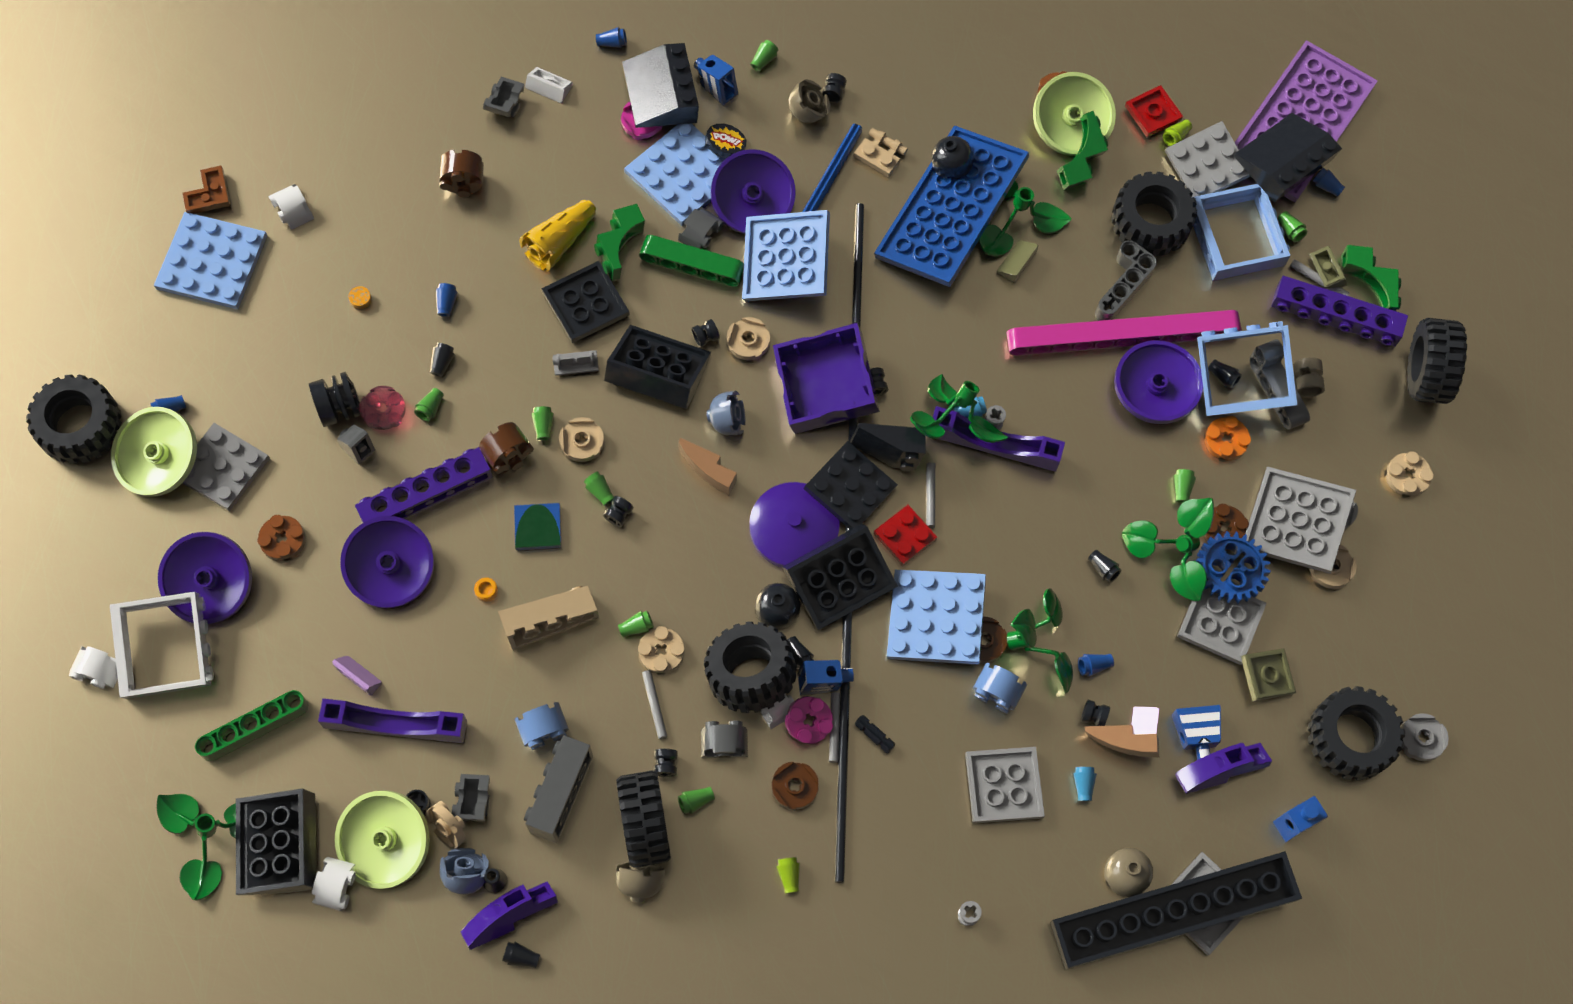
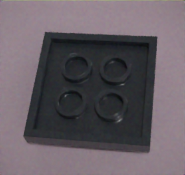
M600 261L541 288L543 295L571 343L630 315L627 306L609 276L604 272Z
M847 441L803 489L851 530L863 524L898 484Z

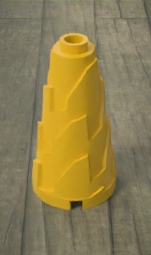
M582 200L523 234L519 242L521 249L524 246L528 249L524 254L539 269L544 270L547 268V271L550 270L574 243L576 237L584 230L589 221L596 215L595 205L589 200Z

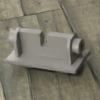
M597 350L553 355L555 376L599 371Z

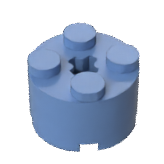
M986 663L973 686V690L976 693L975 697L985 703L990 700L997 704L995 707L998 710L1008 714L1009 710H1015L1027 687V683L1023 681L1021 685L1017 682L1019 677L997 665L992 669L990 668V663Z
M555 702V707L549 708L548 704L527 711L522 714L524 718L522 720L518 717L514 719L525 747L529 746V748L535 750L545 746L544 741L553 739L557 741L561 740L563 735L567 736L566 732L569 728L559 702Z

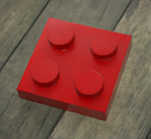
M1161 85L1127 101L1125 104L1126 109L1146 137L1182 121L1183 115Z
M909 505L902 508L875 529L873 533L902 567L937 540V536Z

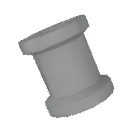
M991 406L986 412L985 420L1000 430L1003 427L1006 412L1001 406Z
M967 901L962 904L958 911L959 922L964 926L976 924L981 917V907L974 901ZM972 909L974 911L973 915L966 918V911Z

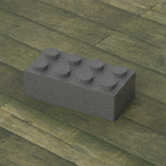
M563 735L561 741L557 740L552 752L555 756L552 763H547L543 772V776H545L543 784H539L534 793L535 803L533 807L527 809L524 817L530 834L556 844L593 758L589 744Z

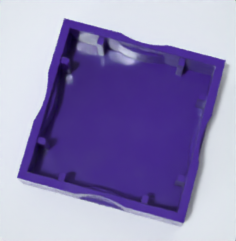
M858 323L828 330L817 336L802 337L773 345L778 374L783 383V398L788 422L794 434L880 412L863 334Z

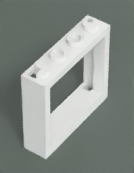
M189 592L110 604L120 698L130 699L211 686V680L214 678L213 668L209 666L208 657L211 656V648L209 643H206L205 634H208V624L206 620H203L202 612L205 611L206 606L204 598L199 593ZM191 603L200 679L135 689L126 612Z

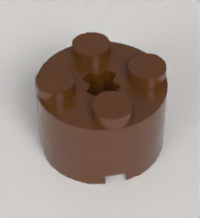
M450 150L444 153L441 157L440 188L457 193L462 198H468L471 193L479 191L483 185L484 162H482V157L469 150H462V153H455V150Z
M514 422L504 423L497 427L499 431L494 434L490 431L479 444L482 454L497 474L509 469L513 471L518 470L523 466V460L534 450L533 446Z

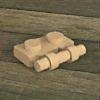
M872 128L868 135L875 139L870 141L865 138L854 152L853 157L889 178L900 163V158L895 156L896 153L905 155L908 148L903 146L899 140H893L886 136V133L882 130L878 131ZM881 143L890 147V149L887 151L880 147Z

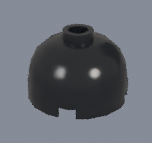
M948 136L941 139L934 146L932 166L940 177L959 179L967 175L973 167L974 156L972 148L961 137Z
M773 583L760 591L756 598L755 610L758 620L761 623H766L767 627L771 625L777 629H786L796 622L800 614L801 604L798 594L792 587L783 583Z

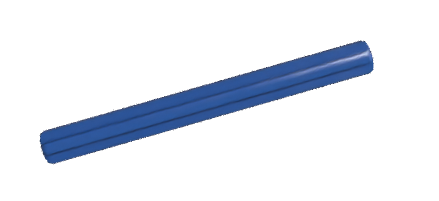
M852 124L802 212L818 210L862 133L860 125Z

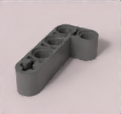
M1128 240L1120 246L1116 260L1126 271L1099 301L1095 311V317L1098 321L1113 320L1148 281L1155 269L1156 258L1136 242ZM1128 279H1132V280H1134L1136 283H1132V282H1130Z
M1278 339L1257 346L1249 359L1251 368L1268 399L1289 396L1286 370L1281 363L1284 351ZM1297 390V405L1274 408L1282 424L1288 430L1310 421L1309 411Z

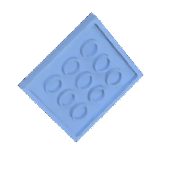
M678 124L624 168V172L673 219L683 226L685 220L694 209L704 208L711 202L710 190L713 176L719 165L726 158L719 157L711 152L708 143L707 145L705 143V135L693 124Z
M828 210L746 217L742 299L744 301L826 296L830 212Z
M184 212L154 287L156 290L238 310L268 235L266 231Z
M895 570L894 579L898 587L893 589L887 659L980 665L986 574Z

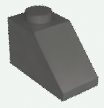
M354 424L350 428L344 429L337 439L340 447L358 464H361L375 451L368 433Z

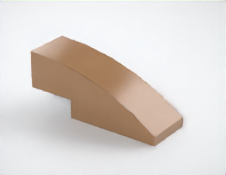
M680 438L678 441L679 451L691 468L711 486L730 495L737 481V472L721 466L720 455Z
M1133 725L1085 726V732L1089 738L1110 749L1129 755L1160 758L1157 734H1135Z

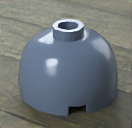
M736 390L727 391L716 396L710 404V409L707 410L708 422L712 423L713 428L723 435H741L744 430L740 429L741 424L745 425L746 422L743 401H738L736 395L740 394Z
M471 848L453 849L448 852V856L442 857L440 860V879L444 886L453 893L462 895L474 893L485 883L484 874L488 870L489 860L483 853L482 857L475 854V850Z

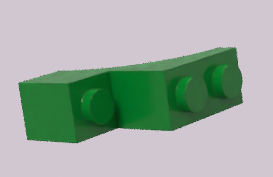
M1094 111L1088 112L1080 118L1083 135L1077 155L1071 162L1057 170L1063 190L1088 182L1092 178V167L1086 160L1100 156L1108 150V141L1102 135L1100 119L1098 116H1095Z
M638 204L613 210V216L610 220L612 231L597 235V241L594 244L595 252L598 257L601 256L604 272L609 274L612 281L620 279L622 267L619 261V252L621 248L633 236L644 231L645 219Z
M1347 245L1341 255V270L1343 274L1356 277L1366 283L1376 293L1382 307L1393 311L1399 310L1401 306V297H1398L1401 288L1399 269L1375 267L1376 256H1373L1372 247Z

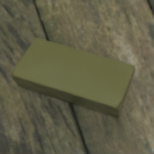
M1019 240L1001 264L997 273L1015 283L1036 254L1039 245Z
M1330 246L1309 254L1325 289L1347 286L1346 278Z

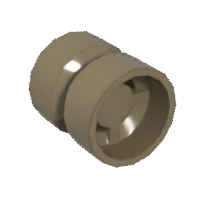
M1303 358L1294 362V376L1297 378L1295 380V388L1299 395L1302 397H1313L1324 393L1322 360L1318 358Z

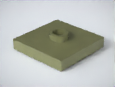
M1284 648L1241 656L1252 701L1296 693Z

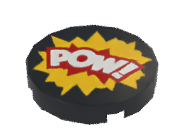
M724 123L712 125L705 135L706 145L708 143L711 152L719 157L728 158L732 154L743 151L746 148L747 140L744 134L732 125Z

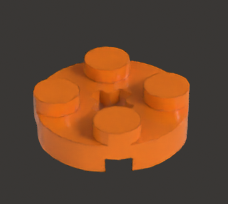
M1234 416L1221 417L1214 420L1207 428L1205 434V446L1210 454L1218 459L1220 457L1227 459V461L1240 458L1246 452L1251 442L1248 429ZM1225 434L1231 436L1232 443L1222 440Z

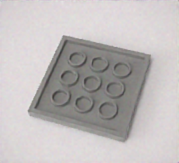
M1267 467L1246 530V541L1250 542L1252 539H1255L1254 546L1262 545L1259 552L1267 553L1268 557L1331 574L1356 490Z

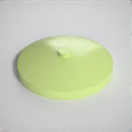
M1067 72L1052 78L1039 91L1034 102L1033 120L1039 136L1046 145L1058 153L1076 156L1080 149L1083 135L1080 118L1084 114L1094 111L1095 116H1098L1100 119L1102 135L1108 140L1114 129L1116 110L1110 92L1099 80L1085 73Z
M149 407L134 413L122 424L113 441L111 463L115 476L125 488L143 496L155 497L173 491L185 481L194 466L197 454V441L194 430L182 415L164 407Z
M374 791L359 796L345 808L336 826L335 849L338 860L355 864L353 870L356 871L355 881L370 888H390L408 881L423 865L429 849V829L422 811L411 799L394 791Z

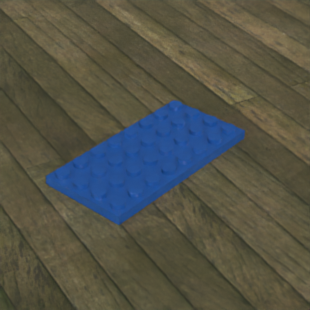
M955 125L948 136L961 137L971 146L974 156L971 171L959 179H954V177H947L946 179L936 174L931 161L874 252L875 258L948 287H951L1029 158L1028 151Z

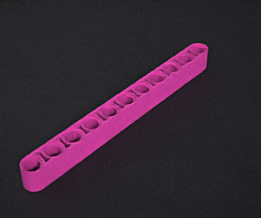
M1225 310L1018 327L1010 329L1006 333L1009 353L1018 356L1135 346L1153 340L1170 343L1198 341L1197 337L1202 336L1201 332L1215 330V334H1223L1224 329L1237 327L1238 331H1242L1238 311Z

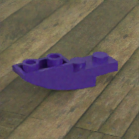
M1239 743L1211 753L1176 772L1175 776L1185 793L1188 794L1227 783L1229 777L1269 767L1272 760L1261 743L1250 746Z
M548 881L529 890H526L524 885H520L482 909L462 929L461 935L469 950H472L514 931V922L558 903L556 894Z

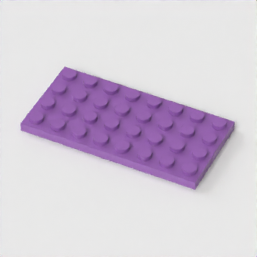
M1306 40L1239 135L1235 144L1239 150L1291 113L1328 132L1337 142L1376 85L1377 80ZM1315 173L1284 196L1296 203Z

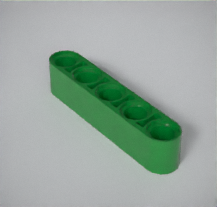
M647 235L639 253V257L645 262L732 287L739 285L744 271V263L738 259L654 235Z
M296 690L289 691L201 736L195 743V750L206 761H215L304 715L308 710V701L301 692ZM294 700H301L299 706L291 708V703ZM279 710L276 718L269 719L272 711ZM257 721V726L253 730L247 729L251 722ZM232 732L235 733L234 739L226 742L227 735ZM208 744H213V749L208 753H204V748Z

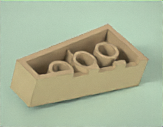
M578 586L568 592L498 611L512 650L599 617L588 586Z

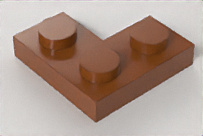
M221 165L200 170L204 188L183 193L187 213L196 214L231 206L224 170Z

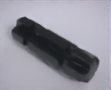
M861 715L856 720L855 725L861 731L864 730V734L876 745H881V749L885 753L891 752L895 747V742L890 738L887 739L885 733L875 724H870V720L865 715Z

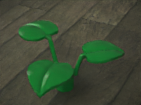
M1014 181L1004 198L1008 202L1014 199L1013 205L1015 207L1002 230L996 225H988L978 241L982 251L987 255L1002 256L1008 253L1013 246L1014 239L1005 232L1018 211H1025L1029 207L1030 214L1035 216L1033 219L1034 226L1043 233L1052 234L1058 232L1072 218L1063 210L1050 203L1040 202L1034 206V192L1028 187H1022L1018 190V184Z
M943 374L935 377L928 385L927 390L933 399L950 405L949 408L936 421L931 415L923 411H915L910 417L912 424L920 433L932 439H939L945 434V430L939 424L955 406L962 408L971 406L968 420L971 422L969 428L974 435L990 443L1004 441L1008 438L984 418L977 415L973 417L974 408L977 404V401L974 399L980 391L976 384L971 381H965L959 391L956 392L947 383Z
M1213 498L1191 499L1180 505L1177 511V520L1182 527H1185V535H1181L1177 539H1156L1158 528L1146 520L1132 522L1124 528L1122 538L1128 550L1139 558L1151 556L1156 549L1155 543L1176 544L1177 549L1185 553V556L1181 560L1182 565L1174 566L1171 569V584L1181 596L1189 600L1200 601L1202 599L1207 583L1206 570L1199 562L1189 561L1186 563V560L1192 556V551H1196L1199 548V538L1206 535L1211 528L1214 517Z
M1049 588L1045 590L1043 595V605L1048 615L1046 620L1036 624L1031 610H1022L1010 624L1016 631L1007 633V643L1011 650L1024 648L1025 652L1034 651L1054 655L1056 657L1054 660L1055 669L1065 691L1064 694L1069 692L1073 680V667L1068 655L1065 652L1059 653L1054 650L1034 647L1037 641L1035 629L1051 621L1054 627H1058L1062 622L1063 612L1061 603L1054 591Z
M158 795L157 815L161 825L168 832L180 834L187 829L188 825H195L198 835L202 837V861L198 859L188 861L182 867L179 876L183 889L191 899L195 901L201 900L209 896L218 887L222 878L220 864L215 861L207 862V838L212 837L219 826L224 829L229 828L231 836L236 839V803L225 810L224 819L227 824H224L220 820L215 821L214 817L207 813L198 816V803L189 795Z

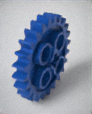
M1226 531L1224 537L1217 533L1215 539L1210 537L1207 543H1203L1202 550H1199L1197 553L1199 558L1196 561L1203 565L1207 574L1205 589H1212L1210 596H1213L1215 593L1219 594V601L1226 597L1227 603H1230L1235 598L1236 603L1239 604L1243 597L1248 602L1251 596L1255 598L1259 594L1258 591L1262 592L1265 588L1264 585L1269 581L1266 576L1270 574L1271 570L1266 568L1269 566L1270 561H1263L1267 553L1259 552L1262 545L1255 547V539H1252L1250 542L1246 541V534L1241 539L1238 532H1235L1233 537L1230 536L1228 531ZM1225 550H1231L1234 555L1227 554ZM1241 553H1244L1245 556L1240 560L1238 565L1233 569V571L1230 573L1227 579L1224 582H1222L1221 578L1225 575L1229 567L1232 566V564L1235 562V560ZM1244 563L1250 564L1253 569H1248ZM1212 566H1218L1221 572L1215 571ZM1231 579L1237 580L1240 585L1233 584Z

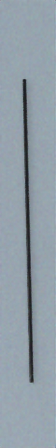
M862 203L856 204L852 309V324L858 323L860 329L864 204ZM858 418L849 420V443L858 426ZM852 612L843 616L841 669L851 668ZM850 682L842 683L840 695L835 883H844Z

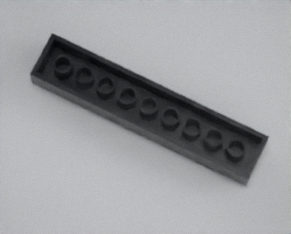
M1286 851L1060 917L1052 920L1050 924L1065 970L1290 904L1301 900L1302 896Z

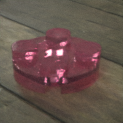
M389 386L372 388L370 393L366 397L363 396L360 402L362 418L370 428L387 430L399 426L406 411L405 402L401 394ZM384 403L388 409L385 412L377 410Z

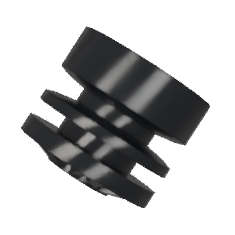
M346 372L340 373L341 384L338 383L335 375L331 376L332 387H328L324 379L309 383L312 399L323 427L338 423V412H342L344 418L349 420L348 409L350 408L355 417L361 416L360 401L356 388Z

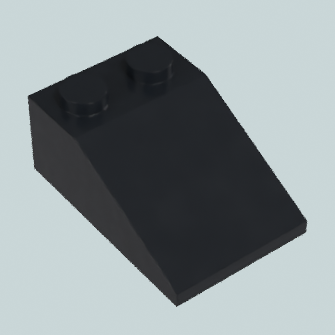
M859 423L850 440L853 446L893 468H900L902 471L916 470L926 454V436L920 433L916 427Z

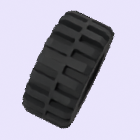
M1150 171L1144 172L1143 176L1141 174L1133 176V179L1128 180L1123 188L1120 189L1112 210V224L1114 225L1115 234H1120L1119 240L1122 243L1128 240L1133 241L1153 256H1158L1159 253L1166 255L1170 253L1171 249L1176 251L1187 240L1197 216L1196 199L1192 197L1193 193L1190 188L1184 187L1185 183L1183 181H1177L1174 179L1175 176L1170 174L1169 176L1163 175L1164 172L1152 174ZM1144 203L1160 205L1169 212L1172 221L1162 225L1149 223L1138 214L1136 207Z
M1425 318L1417 325L1410 346L1407 366V388L1410 397L1415 401L1448 404L1456 398L1463 381L1462 377L1465 372V362L1467 359L1466 329L1459 321Z
M70 374L65 375L64 379L59 377L52 379L53 382L51 384H44L41 387L43 390L40 393L36 392L32 397L34 402H30L27 410L30 414L26 415V422L29 424L27 427L29 433L44 452L51 458L54 457L57 461L64 463L67 460L69 464H77L78 460L85 463L89 462L91 457H100L103 450L106 449L108 451L112 447L110 443L112 440L114 441L117 434L116 430H119L122 422L119 419L122 416L118 404L108 390L93 378H87L85 375L80 374L75 378ZM78 405L92 407L91 417L84 427L72 433L57 432V423L62 414L68 409Z
M746 622L745 625L738 623L733 625L732 629L722 631L720 637H715L712 641L713 646H709L706 651L704 671L711 691L720 704L728 706V709L736 712L740 709L741 713H749V711L758 713L762 712L761 709L774 707V703L777 701L780 703L785 699V693H790L793 688L792 684H794L797 677L796 662L789 641H787L786 636L782 632H778L776 627L771 625L767 627L766 623L758 622V624ZM763 658L770 661L766 668L756 675L739 677L732 674L734 668L747 659Z
M1355 686L1352 690L1350 687L1342 688L1339 692L1335 691L1318 706L1310 717L1312 721L1308 724V731L1312 733L1308 736V742L1310 745H1314V749L1311 751L1314 757H1320L1321 761L1319 763L1323 768L1328 766L1331 768L1330 773L1336 776L1341 773L1343 779L1350 780L1355 777V780L1358 781L1378 775L1397 760L1400 756L1399 752L1403 750L1404 742L1401 739L1405 737V729L1400 728V725L1404 722L1402 717H1397L1395 713L1398 709L1394 704L1390 706L1386 702L1388 698L1384 695L1379 697L1376 695L1377 692L1370 688L1365 692L1363 687ZM1355 715L1368 723L1374 734V747L1370 752H1356L1343 743L1337 730V722L1340 716Z
M650 770L620 776L616 779L630 866L637 868L668 862L671 859L657 772Z

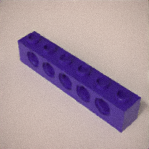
M1284 275L1277 285L1271 307L1277 308L1281 312H1289L1303 319H1311L1322 325H1330L1339 328L1343 332H1352L1365 339H1374L1384 345L1395 347L1403 337L1408 318L1406 314Z
M480 448L468 449L455 459L449 458L442 465L425 469L414 478H406L399 485L384 488L373 497L361 499L355 507L363 523L381 516H395L406 519L493 478ZM462 468H470L468 472L460 473ZM442 477H449L447 482H439ZM423 486L429 487L425 492H418ZM408 496L406 501L398 502L400 497ZM380 506H387L384 511H377Z

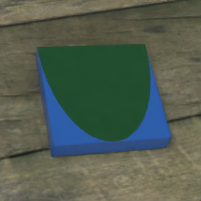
M560 503L514 505L516 550L561 548Z

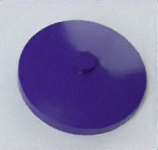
M749 149L732 154L719 165L712 179L710 195L713 208L724 224L736 232L746 234V217L791 213L795 202L796 189L790 170L778 157L766 151Z
M1146 341L1129 349L1121 358L1114 377L1116 394L1125 409L1135 417L1153 424H1168L1185 418L1194 410L1203 392L1202 373L1197 361L1182 347L1166 341Z
M788 482L774 486L760 496L750 515V536L759 554L775 566L782 568L839 535V520L803 489L806 483Z
M395 516L376 517L359 525L347 538L341 552V573L349 590L363 602L380 608L400 607L416 599L428 586L434 570L433 549L426 535L412 522Z
M214 532L191 533L174 542L164 554L158 570V587L161 597L189 592L199 593L205 600L206 608L202 612L203 620H206L207 624L217 623L234 615L245 603L252 585L251 565L243 549L229 537ZM191 603L167 606L179 618L194 623Z

